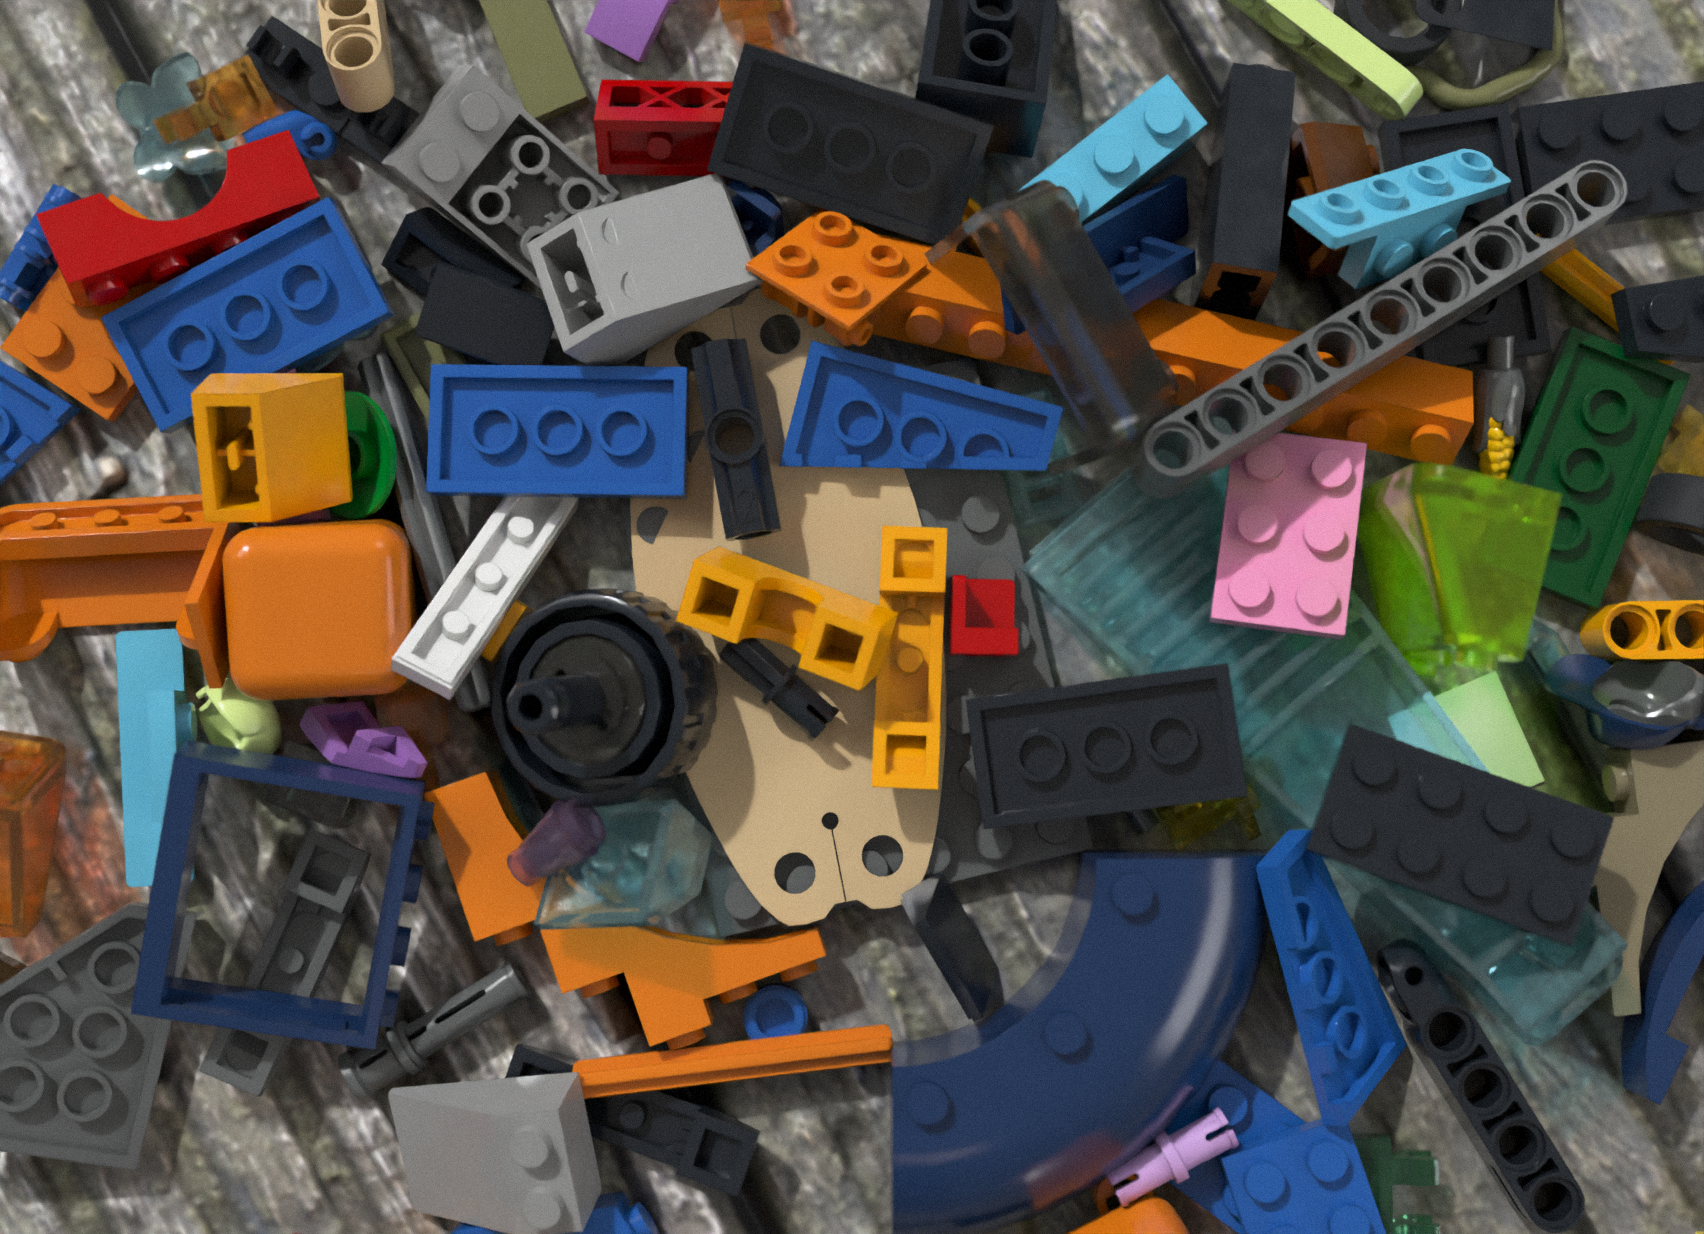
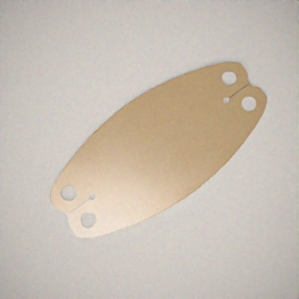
M761 288L752 290L741 305L732 306L731 308L737 339L745 338L748 345L763 431L767 438V453L782 531L749 540L726 541L710 452L705 443L704 433L691 463L688 461L687 499L631 498L632 558L636 592H641L645 596L656 597L667 603L668 607L672 610L679 612L694 559L720 546L879 605L882 526L922 527L916 502L904 468L779 466L811 342L816 341L843 349L846 348L843 344L839 343L836 337L823 330L824 324L815 328L808 324L807 316L798 318L793 315L790 309L782 304L765 298L761 293ZM730 307L714 310L649 348L644 366L682 367L675 358V346L678 339L689 332L704 333L712 341L725 338L736 339ZM774 315L792 317L798 323L801 330V338L798 345L786 354H775L768 351L760 339V330L763 323ZM690 371L689 436L696 431L705 430L695 371ZM745 426L728 428L720 438V450L729 455H739L746 452L753 442V432ZM658 506L665 508L668 512L653 544L645 542L637 531L639 515L649 507ZM693 628L702 638L704 647L711 657L714 666V676L717 681L718 695L716 698V719L712 725L710 739L706 748L700 752L697 762L690 770L686 771V774L727 856L760 905L780 922L788 926L805 925L824 919L835 904L845 902L832 830L825 828L822 824V818L828 812L836 814L839 819L838 825L833 829L846 901L858 900L871 909L892 908L902 905L900 901L902 899L901 894L921 883L926 874L937 829L946 741L947 694L944 642L942 651L938 790L872 788L876 676L859 691L804 669H797L796 675L831 706H835L839 710L835 717L825 725L826 727L811 742L802 730L770 702L765 706L762 705L760 701L763 696L721 660L719 654L728 642L727 640ZM756 638L787 667L790 668L793 664L797 667L799 666L802 655L794 649L774 641ZM878 835H887L894 838L900 844L903 851V861L900 868L889 876L871 874L865 868L862 861V851L865 844L871 838ZM791 852H799L808 856L815 867V879L812 886L807 891L799 894H791L782 890L775 879L777 862L784 855Z

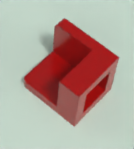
M952 575L950 579L949 656L1014 657L1018 655V628H1014L1015 584L1012 580L966 579V575Z

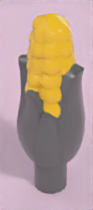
M1513 334L1488 335L1487 366L1478 369L1473 382L1474 436L1471 452L1478 453L1480 457L1481 479L1491 486H1499L1507 479L1508 472L1512 466L1511 460L1514 456V446L1522 443L1520 423L1525 400V384L1520 368L1513 366L1515 335Z

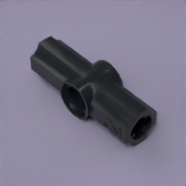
M725 338L705 342L701 346L692 348L691 354L705 425V443L710 452L726 541L749 540L780 532L782 528L767 453V438L763 431L747 341L745 338ZM733 426H745L753 432L751 447L739 455H729L720 450L722 434Z

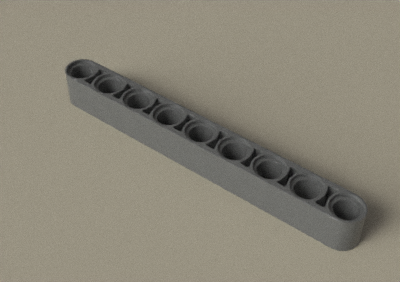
M1590 160L1579 164L1157 422L1148 431L1133 460L1132 476L1136 485L1145 494L1155 498H1170L1179 495L1588 241L1624 203L1627 195V183L1622 173L1613 165L1604 161ZM1581 198L1585 199L1590 205L1586 204ZM1529 228L1536 230L1542 238L1536 236ZM1477 258L1485 260L1491 265L1493 270L1485 268L1478 262ZM1424 289L1436 292L1443 302L1430 298ZM1371 320L1384 323L1390 329L1392 335L1379 332L1373 326ZM1317 352L1331 354L1338 360L1341 368H1333L1326 365L1320 359ZM1273 384L1280 387L1286 393L1289 401H1279L1272 398L1266 392L1263 385ZM1209 417L1226 419L1232 424L1236 434L1225 435L1218 432L1212 427ZM1167 450L1174 453L1179 458L1182 468L1169 469L1162 466L1156 460L1153 451Z

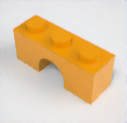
M718 546L694 559L676 621L735 644L746 638H760L783 644L802 655L798 668L861 691L880 672L899 613Z

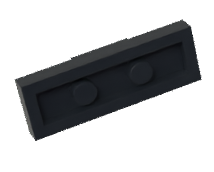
M272 15L264 27L259 25L245 45L248 50L236 65L243 74L300 112L311 115L321 123L328 125L339 138L381 166H383L381 164L382 161L420 115V113L394 96L384 107L372 112H356L348 109L340 101L323 54V49Z

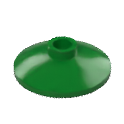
M346 391L345 404L353 499L351 502L332 506L328 509L335 515L345 519H361L376 513L386 502L395 480L397 451L391 425L380 406L365 394Z

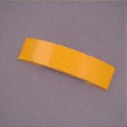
M882 526L879 606L899 614L880 672L876 675L872 788L938 790L947 528Z

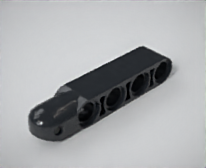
M1407 938L1397 939L1380 949L1376 957L1378 980L1403 1019V1029L1408 1041L1509 1204L1538 1228L1549 1233H1562L1572 1229L1580 1222L1585 1211V1198L1581 1187L1476 1018L1468 1009L1461 1006L1433 959L1415 941ZM1448 1012L1452 1020V1029L1449 1036L1444 1041L1432 1043L1429 1037V1025L1432 1019L1438 1014ZM1483 1069L1486 1075V1085L1483 1091L1476 1097L1466 1098L1464 1094L1466 1077L1472 1071ZM1518 1125L1520 1141L1517 1147L1511 1152L1501 1154L1499 1150L1501 1134L1507 1128ZM1553 1182L1555 1195L1552 1202L1544 1208L1535 1209L1534 1196L1537 1190L1543 1184Z

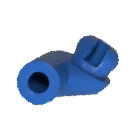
M297 110L289 111L241 131L245 144L289 130L300 155L316 161L325 160L332 156L338 143L336 133L328 125L321 123L311 115Z

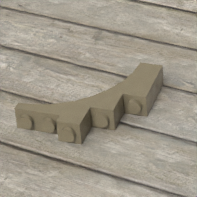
M1684 729L1680 733L1681 740L1669 741L1654 749H1606L1608 763L1602 769V783L1607 798L1614 804L1615 812L1604 814L1614 817V821L1577 931V935L1581 936L1585 960V962L1579 964L1578 978L1581 991L1586 1000L1590 1001L1591 1008L1614 1017L1641 1014L1639 956L1646 911L1665 860L1690 819L1704 805V730Z

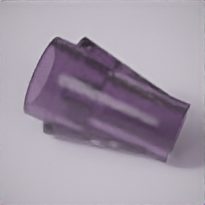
M572 797L567 802L562 800L556 801L519 847L507 856V864L513 876L521 884L531 887L549 875L595 856L598 853L599 844L606 838V828L598 812L593 807L581 806V802L577 797Z

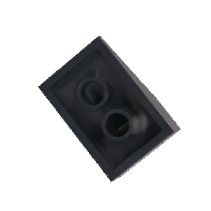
M930 0L914 98L992 123L994 127L986 147L987 151L1033 158L1047 102L1057 0Z

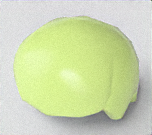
M226 678L223 688L209 689L207 685L196 693L198 699L206 695L209 697L206 703L197 710L196 714L212 745L272 755L276 754L281 743L282 730L280 714L273 701H259L245 696L236 688L232 678Z

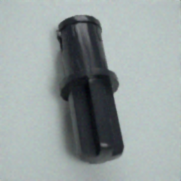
M746 638L737 644L728 641L719 654L721 660L763 696L760 703L765 706L770 702L802 730L811 742L839 712L835 706H831L795 674L798 669L795 664L790 668L787 667L756 638Z

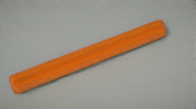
M876 1024L683 1047L676 1050L666 1049L583 1059L573 1064L572 1072H579L584 1099L889 1063L891 1061V1049L894 1047L889 1025Z

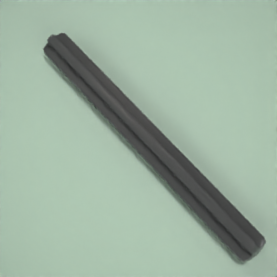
M376 353L370 357L363 358L359 362L358 371L365 394L383 410L394 434L397 468L393 489L429 606L456 567V563L436 496L426 492L427 466L397 366L392 357H389L386 353ZM481 654L454 694L457 706L461 711L475 712L492 705V683L484 657Z

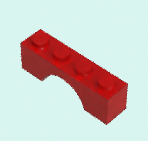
M286 130L227 150V170L220 190L205 207L189 216L168 221L139 218L118 208L102 193L38 213L36 216L76 307L88 303L93 306H103L122 299L128 293V289L151 281L157 284H164L191 270V267L214 258L320 201V197L290 131Z

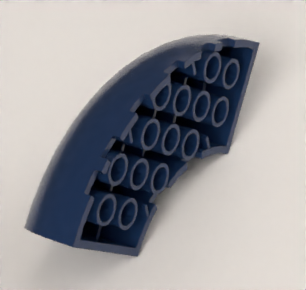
M1270 849L1084 850L1078 852L1077 879L1073 900L1062 928L1063 932L1044 965L1039 967L1026 984L1010 997L1004 1006L972 1025L968 1024L933 1037L893 1042L894 1048L891 1049L890 1061L891 1234H986L1040 1216L1086 1193L1107 1178V1175L1128 1163L1170 1126L1199 1092L1225 1052L1249 1002L1264 956L1270 925L1255 867Z

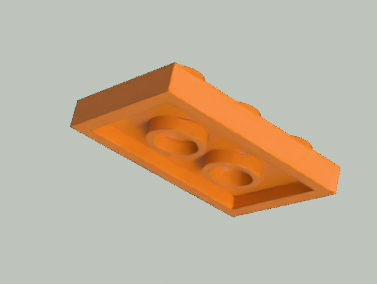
M111 194L108 200L121 210L133 216L148 219L115 195ZM58 267L0 348L106 420L115 423L138 391V388L101 317L163 284L151 281L128 289L126 296L108 305L93 306L88 303L76 307Z

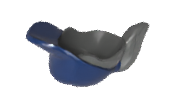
M1573 654L1557 660L1548 669L1543 679V686L1546 690L1585 709L1587 728L1591 736L1602 744L1628 750H1648L1668 743L1684 729L1704 730V675L1680 662L1667 661L1646 664L1635 660L1620 659L1613 662L1591 655Z

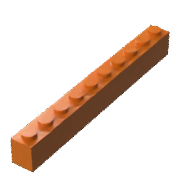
M875 233L927 264L925 271L867 316V321L873 324L872 334L1185 406L1305 333L1156 298L1128 315L1123 322L1110 327L1094 325L1085 318L1059 310L1028 330L1016 335L1005 329L1000 288L1001 274L1014 265ZM1317 352L1320 359L1326 365L1333 368H1341L1334 356L1326 352ZM1402 355L1283 430L1318 438L1367 443L1366 449L1451 468L1474 424L1473 371ZM1273 384L1263 385L1266 392L1272 398L1279 401H1289L1286 393L1280 387Z

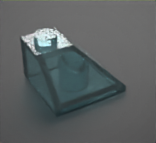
M676 799L639 801L608 807L567 806L534 925L541 930L653 926L700 895L714 835Z

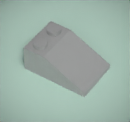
M579 1072L398 1087L390 1090L388 1098L414 1211L507 1234L583 1232L602 1191Z

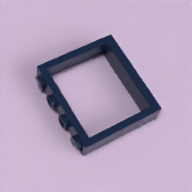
M187 740L173 757L131 1014L375 1050L381 1026L393 1028L399 1002L400 989L388 988L392 965L405 966L412 928L400 926L403 904H416L420 888L423 865L412 864L411 861L415 840L428 841L435 803L423 801L426 780L371 773L343 766ZM209 774L400 806L364 1005L175 977Z

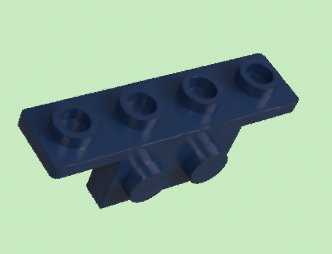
M1174 174L1004 271L1000 276V288L1006 331L1019 335L1059 310L1085 318L1094 325L1110 327L1123 322L1128 315L1154 299L1165 296L1172 288L1195 275V250L1173 244V242L1185 236L1189 229L1186 178Z

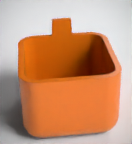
M388 519L268 523L244 530L229 541L224 550L222 560L229 667L232 681L242 694L259 701L380 695L396 691L406 683L407 677L391 670L392 657L417 623L414 557L406 530L401 525Z

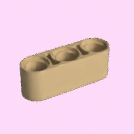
M317 0L323 54L341 103L348 109L356 112H372L381 109L390 102L395 91L384 0Z

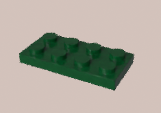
M1572 326L1563 331L1521 436L1522 443L1517 446L1508 477L1501 486L1471 562L1584 609H1598L1691 374L1654 359L1624 357L1622 346Z

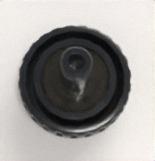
M596 588L562 594L561 597L549 599L538 605L535 611L526 614L518 622L515 630L509 634L504 642L494 668L491 685L492 717L504 752L516 770L532 786L563 803H575L579 807L589 808L608 807L631 803L658 793V791L677 782L682 773L693 767L702 749L706 748L711 736L710 732L717 713L716 698L718 691L713 671L714 666L710 655L704 647V642L698 632L693 630L691 626L676 621L678 611L669 608L667 603L656 597L645 596L641 592L613 588Z

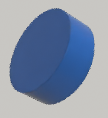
M769 983L758 988V991L749 997L743 1014L744 1027L751 1039L804 1033L808 1019L807 1005L802 995L793 987L783 983Z

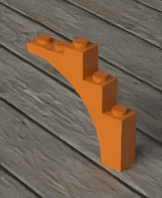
M497 771L483 772L424 793L426 801L435 803L432 819L474 942L492 935L497 947L533 934L530 922L537 920L561 993L564 994L579 988L582 997L588 998L619 986L617 974L624 972L650 1047L666 1041L670 1050H676L704 1039L706 1035L703 1028L712 1025L716 1017L710 997L719 995L722 1004L739 1000L758 991L755 981L776 973H780L782 982L803 977L818 970L816 959L826 956L827 947L819 925L771 937L718 939L672 932L623 914L582 889L544 853L518 817Z

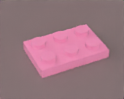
M1277 433L1229 463L1209 622L1340 640L1345 636L1367 443Z

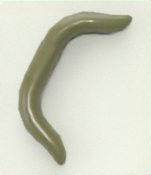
M1555 0L1552 51L1539 48L1530 61L1475 89L1458 88L1442 79L1430 69L1416 65L1405 66V68L1418 79L1422 85L1423 92L1440 107L1458 111L1501 104L1547 78L1558 64L1565 40L1558 0Z

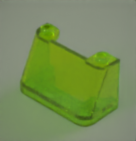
M1431 463L1412 464L1362 489L1357 531L1386 654L1398 658L1397 670L1435 678L1437 669H1449L1452 662L1472 669L1495 672L1498 661L1512 662L1523 660L1562 494L1455 467ZM1448 650L1455 651L1454 655L1449 653Z

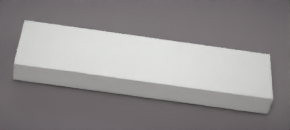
M504 497L392 657L391 670L451 700L502 623L512 604L518 599L577 510L579 498Z

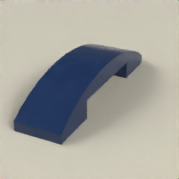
M1704 880L1681 901L1655 936L1639 968L1641 1014L1625 1015L1621 1042L1623 1087L1661 1105L1689 1047L1665 1033L1704 955Z

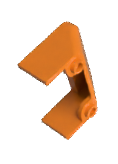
M202 494L25 503L0 508V661L21 663L38 657L52 642L58 628L177 621L176 630L180 642L184 646L199 652L209 689L223 688L230 667L222 560L227 544L235 535L240 533V523L205 522Z

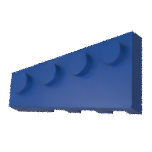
M812 341L779 466L1046 471L1064 407Z

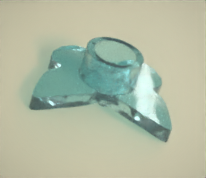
M183 52L177 54L156 68L152 75L151 86L142 82L127 81L120 84L115 94L116 107L121 117L132 127L140 130V136L142 137L135 147L133 155L134 167L140 177L152 183L165 180L178 167L184 173L191 175L213 173L227 168L226 152L219 142L204 129L197 113H194L202 95L203 80L199 62L191 53Z

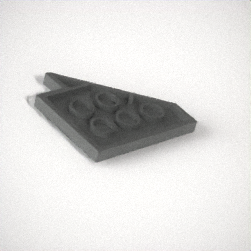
M130 901L0 984V1151L137 1171L172 1020L131 1014L148 903ZM186 910L175 971V977L182 978L197 916V912Z

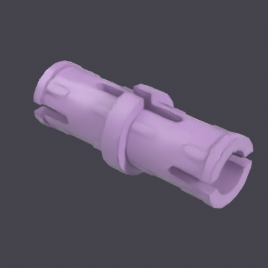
M1220 1108L1212 1109V1112L1169 1136L1163 1131L1154 1139V1144L1146 1147L1128 1163L1107 1175L1109 1184L1113 1186L1127 1177L1136 1174L1134 1180L1113 1190L1123 1208L1135 1199L1172 1179L1177 1184L1189 1178L1188 1170L1230 1148L1234 1149L1239 1146L1233 1129H1227L1206 1140V1135L1229 1123Z

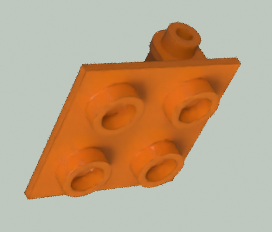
M820 208L747 262L745 269L762 279L763 283L758 286L761 287V293L765 298L782 304L790 309L793 315L798 318L807 316L808 324L815 328L824 324L823 330L836 337L839 343L844 346H850L854 343L861 347L869 340L873 332V324L867 321V316L925 271L927 264L902 250L897 245L890 243L854 222L847 216Z

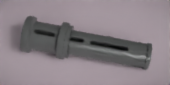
M508 960L497 970L463 991L456 993L450 999L408 1024L403 1020L400 1022L395 1021L393 1028L386 1027V1034L377 1039L375 1050L362 1048L356 1053L347 1050L338 1056L339 1068L347 1085L364 1105L372 1104L377 1101L378 1092L408 1073L417 1076L425 1071V1066L429 1064V1056L466 1033L476 1029L482 1023L521 999L531 996L529 985L516 964Z

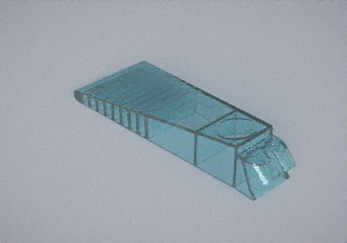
M1209 417L1212 427L1218 432L1225 435H1233L1234 429L1226 419ZM1167 450L1153 451L1156 460L1162 466L1169 469L1182 468L1179 458L1174 453ZM1229 463L1179 495L1170 498H1155L1145 494L1136 485L1132 476V465H1130L1030 550L1029 553L1032 555V558L1019 568L1028 576L1029 582L1129 676L1229 663L1247 787L1293 830L1310 829L1311 831L1345 730L1350 723L1489 772L1352 587H1350L1345 636L1341 640L1209 622ZM1325 859L1408 939L1415 941L1423 947L1443 972L1451 979H1457L1476 1001L1527 1045L1536 1046L1543 1044L1557 1035L1604 994L1621 973L1623 965L1621 953L1628 948V945L1588 900L1573 946L1564 947Z

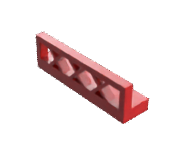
M601 80L594 115L599 175L707 176L714 174V172L708 171L707 168L733 82ZM614 103H641V105L636 107L613 106ZM686 104H703V105H704V106H702V107H700V108H683V107H682V106H684V105H686Z

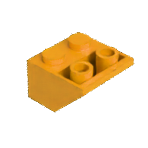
M211 373L191 393L205 522H274L352 501L353 490L343 373Z

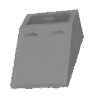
M474 65L457 67L381 163L435 209L541 290L542 288L526 244L578 212L612 203L619 194L613 186Z
M717 173L578 212L526 244L563 352L588 366H620L763 283L761 278L745 269L746 263L754 257L723 177Z

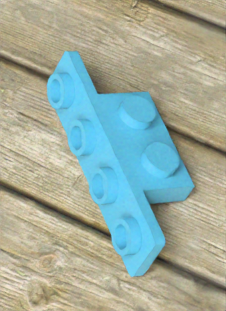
M1460 149L1294 200L1288 215L1329 248L1336 249L1349 245L1338 275L1352 287L1359 289L1385 279H1392L1457 240L1456 229L1466 206L1506 193L1511 179L1493 167L1491 159L1485 154L1476 150Z
M176 629L121 631L115 637L126 883L129 887L152 886L173 757L187 740L196 741L197 737L194 703H187L184 645L179 640ZM193 865V871H192L191 882H192V881L194 880V878H195L194 865Z

